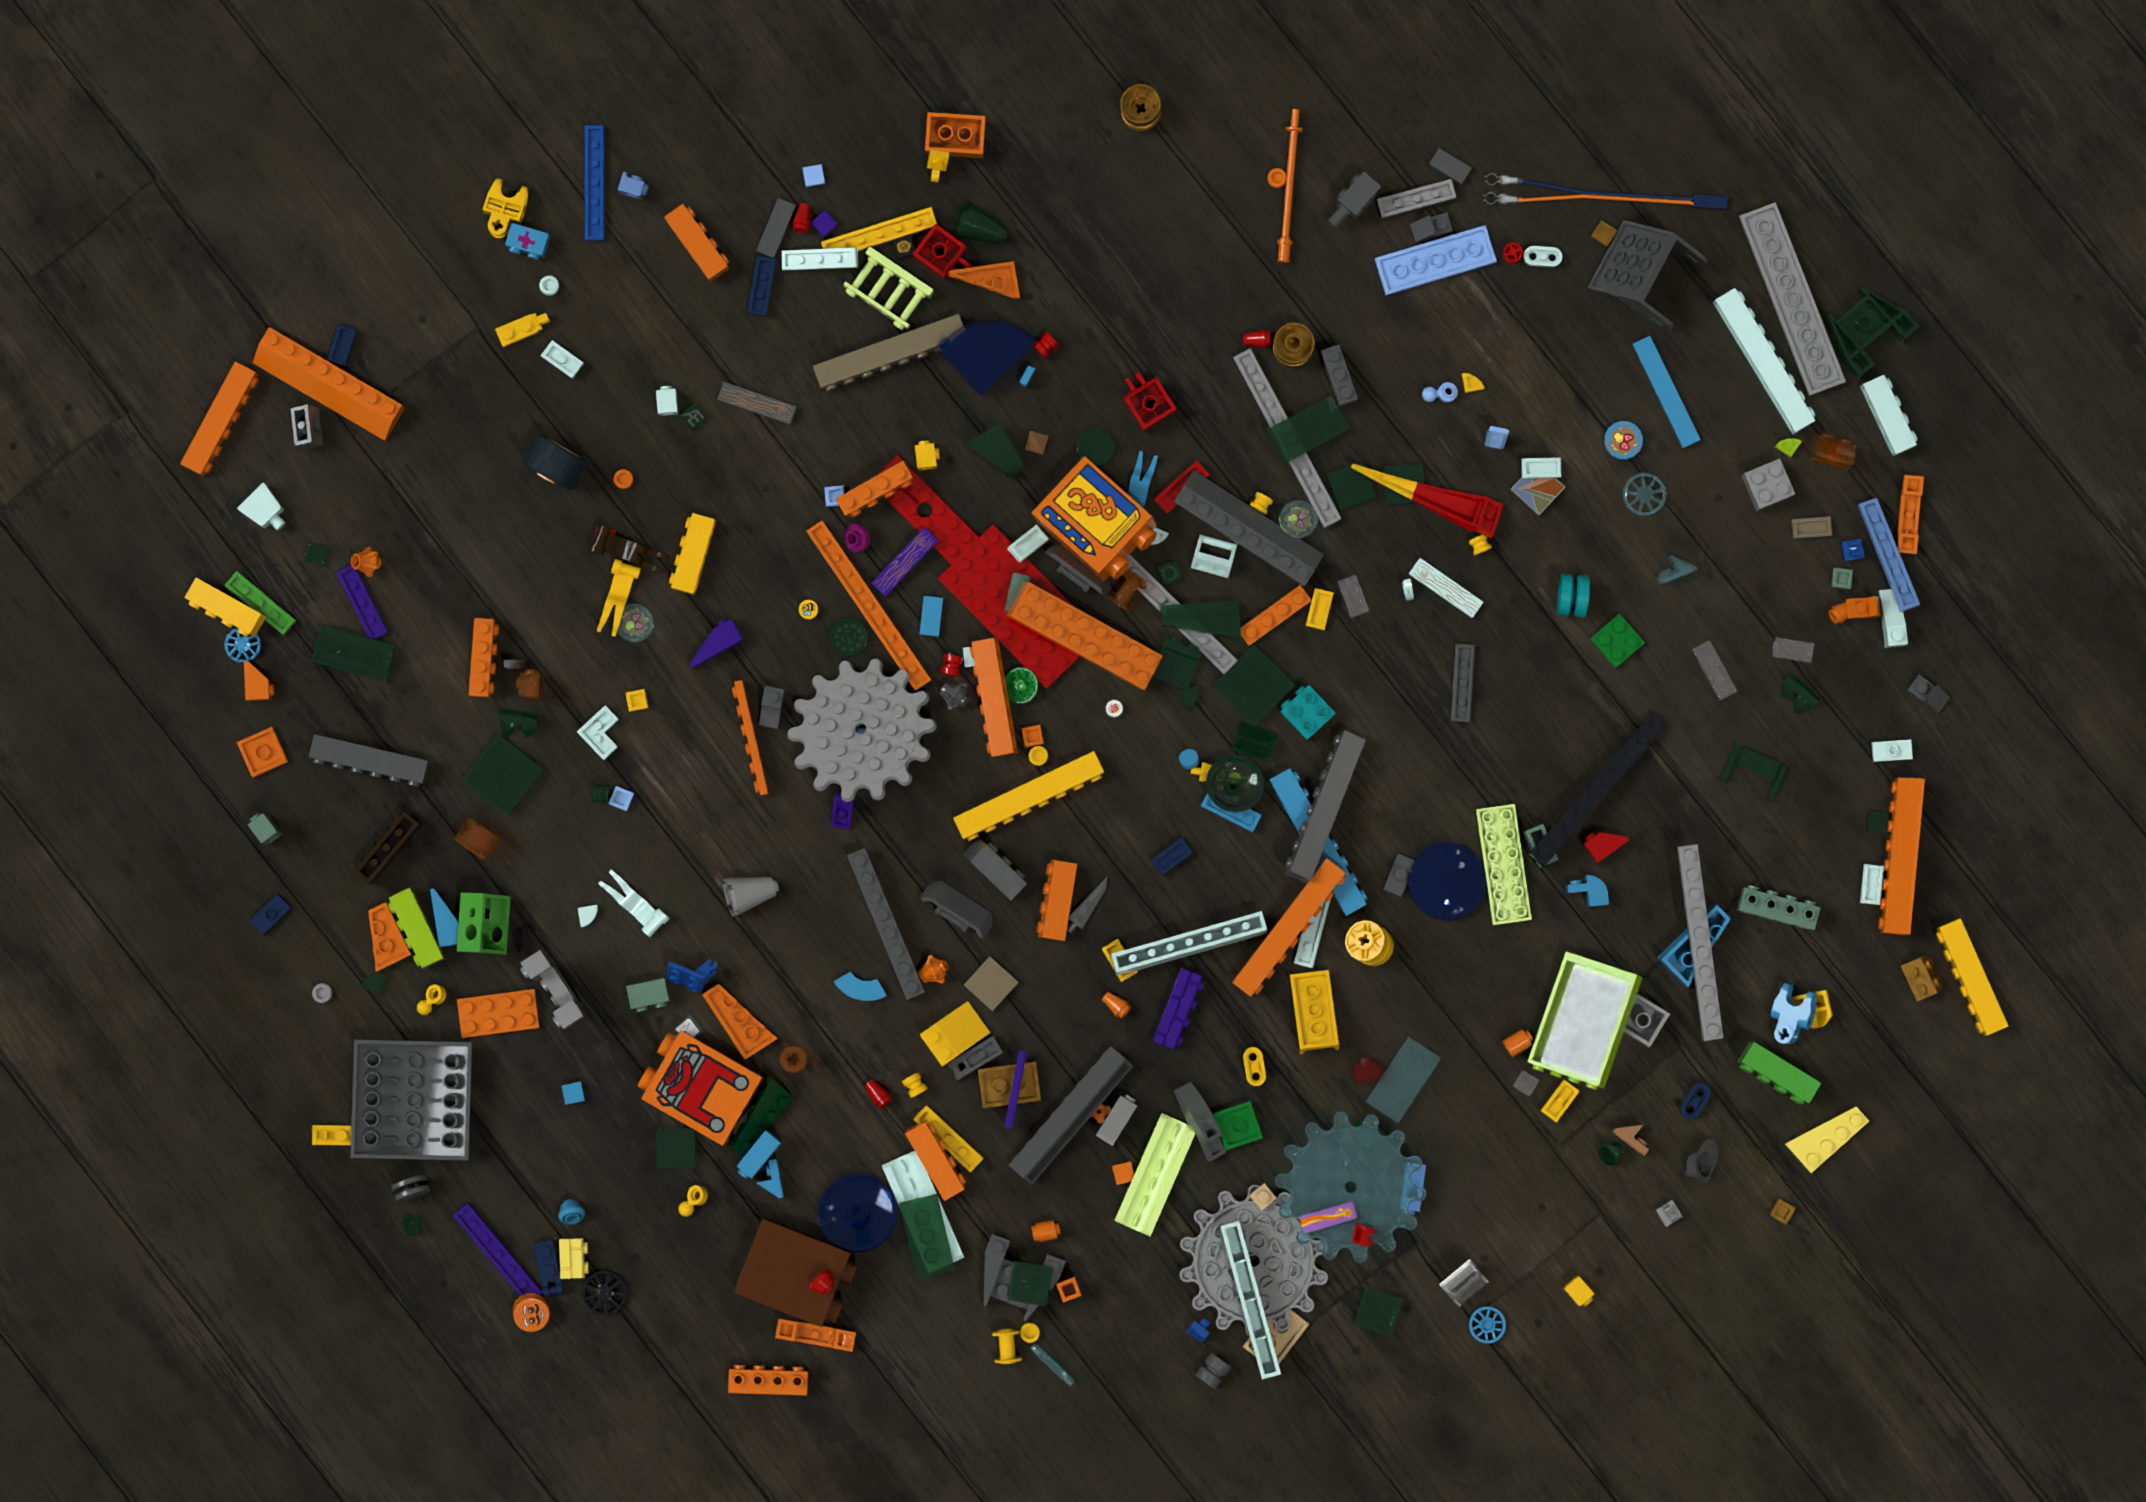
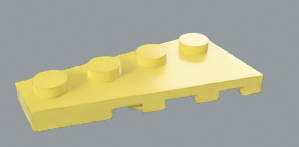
M1855 1106L1797 1138L1786 1142L1785 1145L1803 1166L1812 1173L1864 1127L1869 1120Z

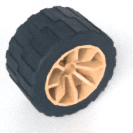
M537 434L522 460L525 465L538 472L537 474L553 484L555 482L568 490L574 489L588 465L585 459L542 434Z

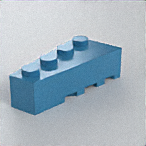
M1713 903L1706 909L1711 948L1730 921L1729 916L1718 905ZM1688 928L1657 957L1680 983L1686 987H1689L1694 977Z

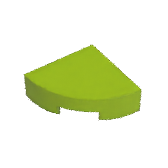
M1796 438L1784 439L1776 444L1775 448L1791 458L1802 441Z

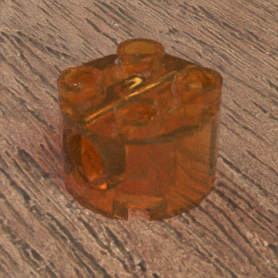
M470 817L467 818L454 838L460 845L484 861L501 839Z

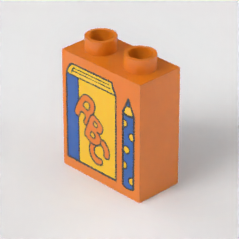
M1085 456L1031 512L1038 524L1103 582L1110 575L1114 579L1122 576L1130 566V561L1127 557L1136 547L1141 551L1148 548L1157 536V533L1153 530L1157 526L1153 517Z

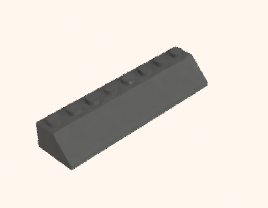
M1194 470L1173 501L1175 505L1302 587L1306 585L1324 555L1297 536L1288 534L1283 527Z

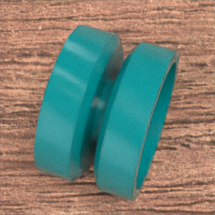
M1561 573L1557 597V616L1567 617L1573 605V615L1575 617H1586L1590 598L1588 575H1578L1574 587L1572 574Z

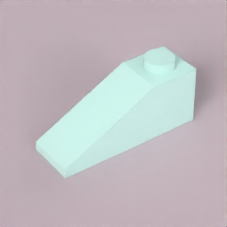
M1879 590L1885 648L1908 645L1904 613L1900 612L1892 590Z

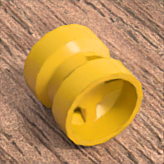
M919 1072L902 1081L903 1085L910 1089L908 1094L911 1098L928 1089L926 1084L921 1083Z

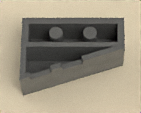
M978 838L964 852L963 856L1008 899L1012 900L1027 885L1023 880L1025 876L1018 869L1014 871L1009 866L1012 863L1005 856L1000 858L996 854L998 850L991 843L987 845Z

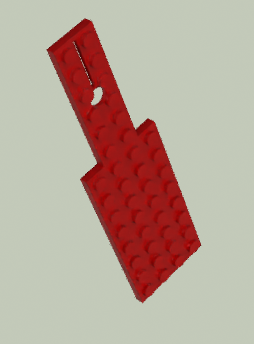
M897 455L880 473L903 460ZM909 467L915 477L911 481L912 484L905 489L901 487L896 489L895 494L886 498V500L918 532L926 527L939 540L934 548L951 566L938 577V580L995 638H998L999 642L1025 668L1031 670L1037 676L1038 681L1047 689L1079 656L1006 616L1007 613H1005L1004 608L1012 574L1017 573L1030 576V583L1064 602L1072 604L1027 558L1021 563L1014 558L1007 550L1012 543L994 525L978 537ZM921 503L931 505L932 513L929 517L918 515L917 507Z

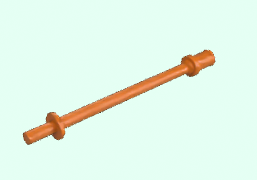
M1292 109L1291 127H1286V131L1290 132L1282 237L1277 240L1279 245L1277 261L1281 263L1290 262V246L1293 244L1289 234L1297 135L1303 132V128L1298 127L1299 109Z

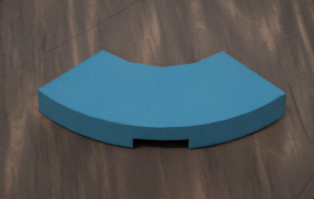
M849 972L834 981L844 994L857 1000L874 1001L887 996L878 979L862 981Z

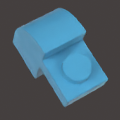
M1586 875L1584 876L1585 883L1582 884V880L1570 881L1571 885L1566 886L1567 894L1586 892L1588 907L1609 905L1607 887L1601 879L1595 876Z

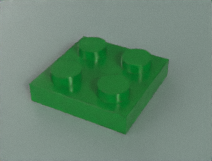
M1620 613L1590 638V641L1614 668L1618 667L1645 643Z
M1250 1101L1213 1113L1222 1133L1221 1139L1226 1151L1263 1138Z

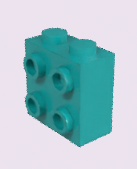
M1303 685L1295 692L1297 697L1292 701L1288 699L1281 705L1282 710L1280 713L1307 741L1336 713L1310 685L1306 688Z

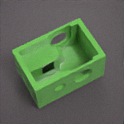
M461 893L457 951L507 955L511 896ZM496 927L502 930V938L499 942H495L492 938L493 930Z

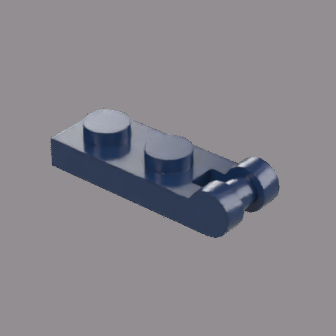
M554 1241L533 1244L544 1298L551 1297L552 1294H564ZM555 1280L556 1286L549 1287L548 1281Z

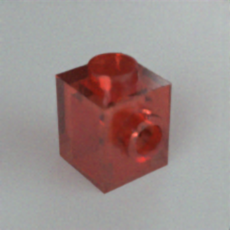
M1371 1058L1360 1059L1359 1064L1352 1065L1355 1084L1379 1080V1076H1382L1381 1065L1377 1064L1376 1061H1372Z

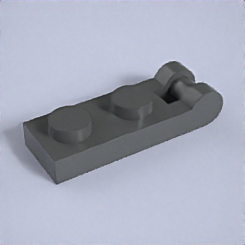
M994 1036L946 1065L949 1069H952L955 1074L954 1078L958 1081L999 1056L1003 1051ZM963 1061L966 1069L961 1071L958 1064Z

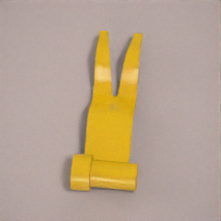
M615 558L611 570L614 577L597 632H601L613 606L616 605L612 636H616L633 579H638L641 568L625 564L622 560Z

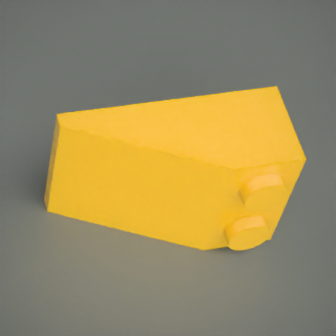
M967 1001L925 1030L920 1036L943 1067L990 1034V1031Z

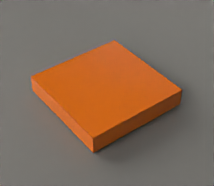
M274 727L267 728L237 742L252 778L288 763Z

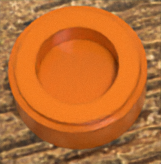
M1274 168L1268 173V184L1273 188H1281L1286 183L1287 175L1284 170Z
M621 469L615 473L614 483L618 488L628 489L632 486L634 479L630 471Z

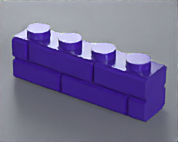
M1183 968L1180 969L1153 1042L1174 1050L1176 1046L1180 1047L1184 1037L1180 1034L1183 1028L1187 1029L1191 1019L1187 1016L1190 1010L1194 1011L1198 1001L1194 998L1197 991L1201 993L1205 981H1202L1203 976Z

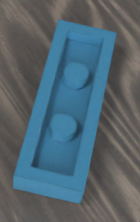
M1209 792L1206 794L1200 807L1253 833L1261 814L1249 808L1242 811L1225 810L1212 800ZM1215 792L1218 798L1221 796L1225 797L1223 795H1218L1217 792ZM1225 797L1226 800H1227L1226 804H1229V805H1240L1239 803H1238V804H1230L1229 801H1228V799H1227V797Z

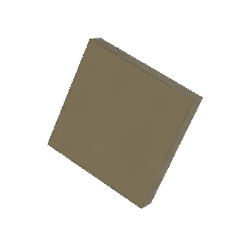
M989 956L964 986L993 1011L1019 982Z

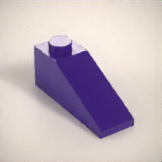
M726 618L717 623L718 627L713 629L689 664L692 669L743 642L732 619L727 620Z

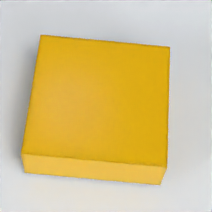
M645 689L626 692L629 712L649 708Z

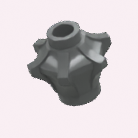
M947 682L941 688L940 696L947 702L950 711L954 708L958 709L960 706L965 707L968 704L970 698L967 696V684L956 685Z

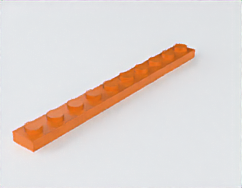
M820 521L808 529L806 532L900 670L905 669L909 672V683L913 689L917 691L931 681L930 677L824 522Z

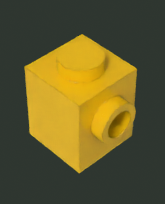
M930 441L918 442L919 445H915L918 471L937 469L936 460L940 459L939 448H935L934 443H930Z

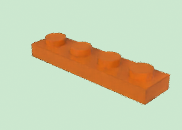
M1299 585L1237 631L1246 644L1250 646L1312 600L1302 586Z

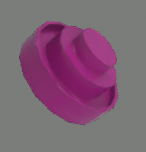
M861 523L849 525L844 534L845 543L853 552L864 551L870 542L868 529Z

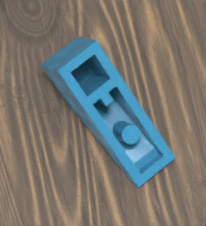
M430 889L439 947L457 945L459 920L437 889Z

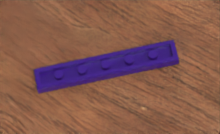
M469 1202L453 1215L520 1296L526 1293L543 1294L540 1287Z

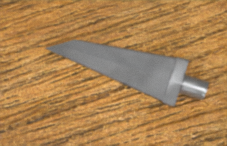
M1107 877L1069 914V920L1071 921L1067 926L1069 933L1072 934L1076 927H1079L1081 930L1084 928L1106 890Z

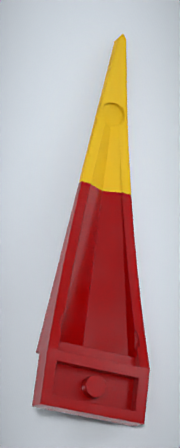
M1352 464L1351 466L1352 469L1470 532L1475 531L1489 538H1492L1503 508V504L1486 496L1418 483L1357 464Z

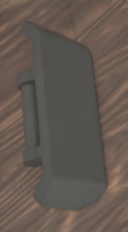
M1063 545L1051 546L1045 552L1061 564L1057 572L1065 575L1081 587L1085 593H1087L1090 587H1093L1104 597L1111 593L1110 580L1107 578L1103 582Z
M935 881L930 884L920 896L923 902L931 901L937 905L934 911L935 914L941 915L961 928L963 932H966L970 926L976 930L979 938H985L992 928L993 916L990 911L943 881Z

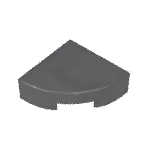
M504 660V667L506 669L526 667L525 660Z

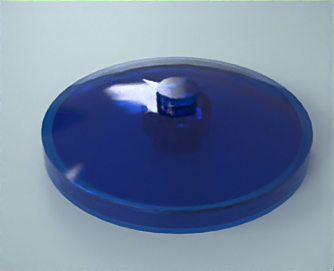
M1440 843L1428 847L1416 857L1409 871L1408 887L1413 902L1424 914L1437 920L1453 921L1466 917L1479 906L1486 890V874L1481 861L1471 850L1455 843Z
M853 1174L836 1180L826 1189L819 1203L818 1219L824 1235L833 1245L848 1252L859 1253L875 1249L888 1239L896 1224L897 1208L894 1197L885 1184L872 1176Z

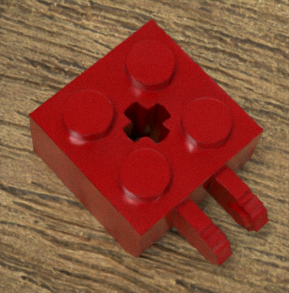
M936 223L912 254L916 261L943 281L949 275L948 271L958 270L955 268L958 262L964 268L973 267L962 258L967 251V247ZM937 249H938L939 251H940V249H943V255H942V256H941V255H940V256H937V253H936V250H937Z
M1137 371L1135 377L1142 386L1136 389L1131 379H1124L1131 393L1124 396L1123 401L1141 430L1145 432L1176 413L1177 409L1157 377L1146 383L1140 372ZM1148 400L1150 401V403L1152 401L1154 402L1153 408L1151 409L1145 407L1146 401Z

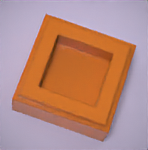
M1041 725L1021 728L1025 748L1044 744Z
M1131 1161L1112 1166L1117 1185L1132 1181L1134 1171Z

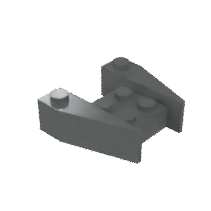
M992 1233L985 1251L983 1306H987L990 1296L1027 1309L1023 1319L1027 1321L1059 1280L1066 1260L1047 1254L1041 1272L1004 1259L1010 1240Z

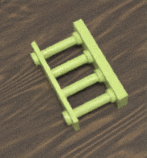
M869 246L865 252L868 262L852 285L845 281L843 284L844 288H846L845 292L853 298L855 296L859 297L893 320V325L900 330H903V328L909 330L910 325L906 322L920 300L925 298V296L930 299L934 294V290ZM879 264L884 268V272L867 296L859 291L858 288L872 268ZM895 275L900 279V283L885 305L881 306L874 299L889 277ZM911 286L916 289V294L901 316L898 317L890 312L905 288Z

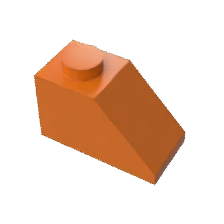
M244 661L245 700L249 702L272 700V696L275 695L274 684H271V680L251 662Z

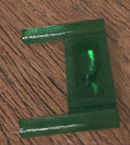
M1734 744L1720 780L1727 783L1734 765L1773 781L1766 800L1774 802L1788 766Z

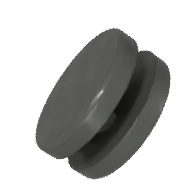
M426 1175L414 1176L391 1186L392 1191H400L399 1194L394 1196L395 1201L410 1200L430 1192L429 1185L419 1187L420 1184L427 1181Z

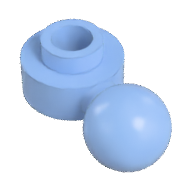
M1446 382L1438 390L1433 387L1424 388L1422 398L1427 402H1432L1438 397L1442 402L1449 403L1457 397L1458 390L1453 383ZM1445 389H1450L1451 395H1447Z

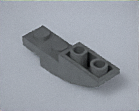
M1188 1082L1173 1090L1188 1126H1192L1206 1160L1212 1161L1225 1154L1226 1151L1220 1139L1222 1133L1194 1085Z

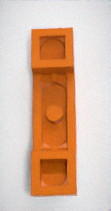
M1904 475L1897 529V549L1899 553L1917 554L1919 536L1917 534L1920 501L1923 493V476Z
M778 1319L775 1338L853 1352L856 1332Z

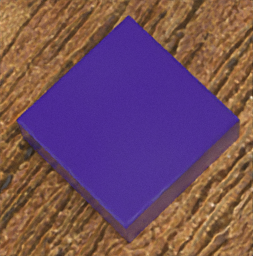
M826 210L811 222V225L823 238L838 226L837 222Z

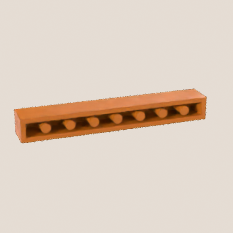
M1328 857L1313 875L1312 880L1306 884L1234 979L1233 984L1250 997L1253 993L1258 995L1264 987L1261 984L1265 978L1269 980L1276 971L1273 969L1276 963L1281 964L1286 958L1287 954L1285 951L1288 947L1293 948L1299 941L1297 938L1298 934L1301 931L1305 933L1311 925L1308 922L1310 918L1318 916L1323 909L1320 907L1323 901L1328 902L1334 895L1332 890L1336 884L1340 887L1346 879V876H1344L1346 871Z

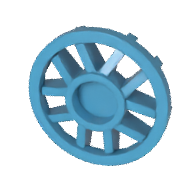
M236 627L237 629H233L226 636L224 642L225 651L232 660L238 663L250 662L258 656L261 650L260 637L256 634L257 642L251 643L250 640L255 637H241L240 633L237 632L239 628ZM237 632V638L233 637L232 634ZM229 639L236 640L235 644L228 643ZM257 645V650L254 652L251 647ZM228 646L234 647L231 652H229ZM236 650H237V651H239V653H238L237 657L235 658V657H233L232 655H233V654L236 652ZM249 650H250V651L252 652V654H253V656H251L250 658L248 657V655H247V653H246V652L249 651ZM242 654L246 657L245 660L239 659Z
M1489 1306L1475 1310L1469 1320V1330L1472 1336L1482 1343L1498 1341L1506 1329V1321L1503 1314L1496 1308ZM1487 1310L1486 1316H1484L1480 1311ZM1490 1310L1495 1311L1493 1318L1489 1317ZM1477 1313L1482 1317L1481 1321L1474 1318ZM1497 1314H1499L1502 1321H1494ZM1473 1320L1479 1323V1325L1472 1328ZM1502 1323V1329L1495 1328V1324ZM1480 1327L1482 1331L1475 1335L1473 1330ZM1494 1330L1501 1331L1498 1337H1495ZM1483 1333L1485 1334V1340L1479 1338ZM1487 1333H1492V1340H1488Z

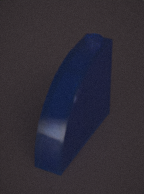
M980 320L959 328L948 338H943L936 350L975 393L982 396L1036 341L1025 331L1010 323L999 320Z

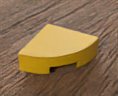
M1469 373L1461 374L1465 393L1484 390L1483 383L1477 377Z

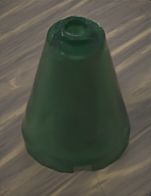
M966 200L967 206L963 205L954 224L958 227L956 231H952V235L993 244H999L1001 241L1004 242L1008 231H1005L1006 226L973 202Z

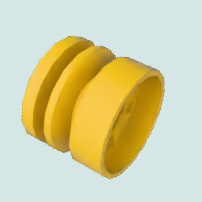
M1364 920L1357 922L1350 927L1346 934L1345 944L1347 951L1352 957L1367 966L1382 965L1389 960L1393 953L1394 942L1392 936L1387 930L1372 921Z

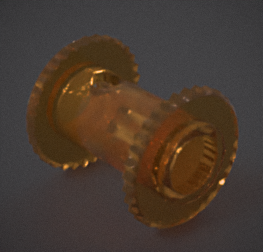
M1125 571L1123 576L1126 580L1118 592L1109 593V598L1120 608L1131 610L1133 606L1129 602L1139 588L1142 590L1146 589L1147 585L1137 574Z
M789 1046L780 1054V1065L787 1072L798 1073L806 1067L808 1056L802 1048ZM793 1054H796V1057L799 1059L795 1065H792V1062L789 1061V1057H792Z

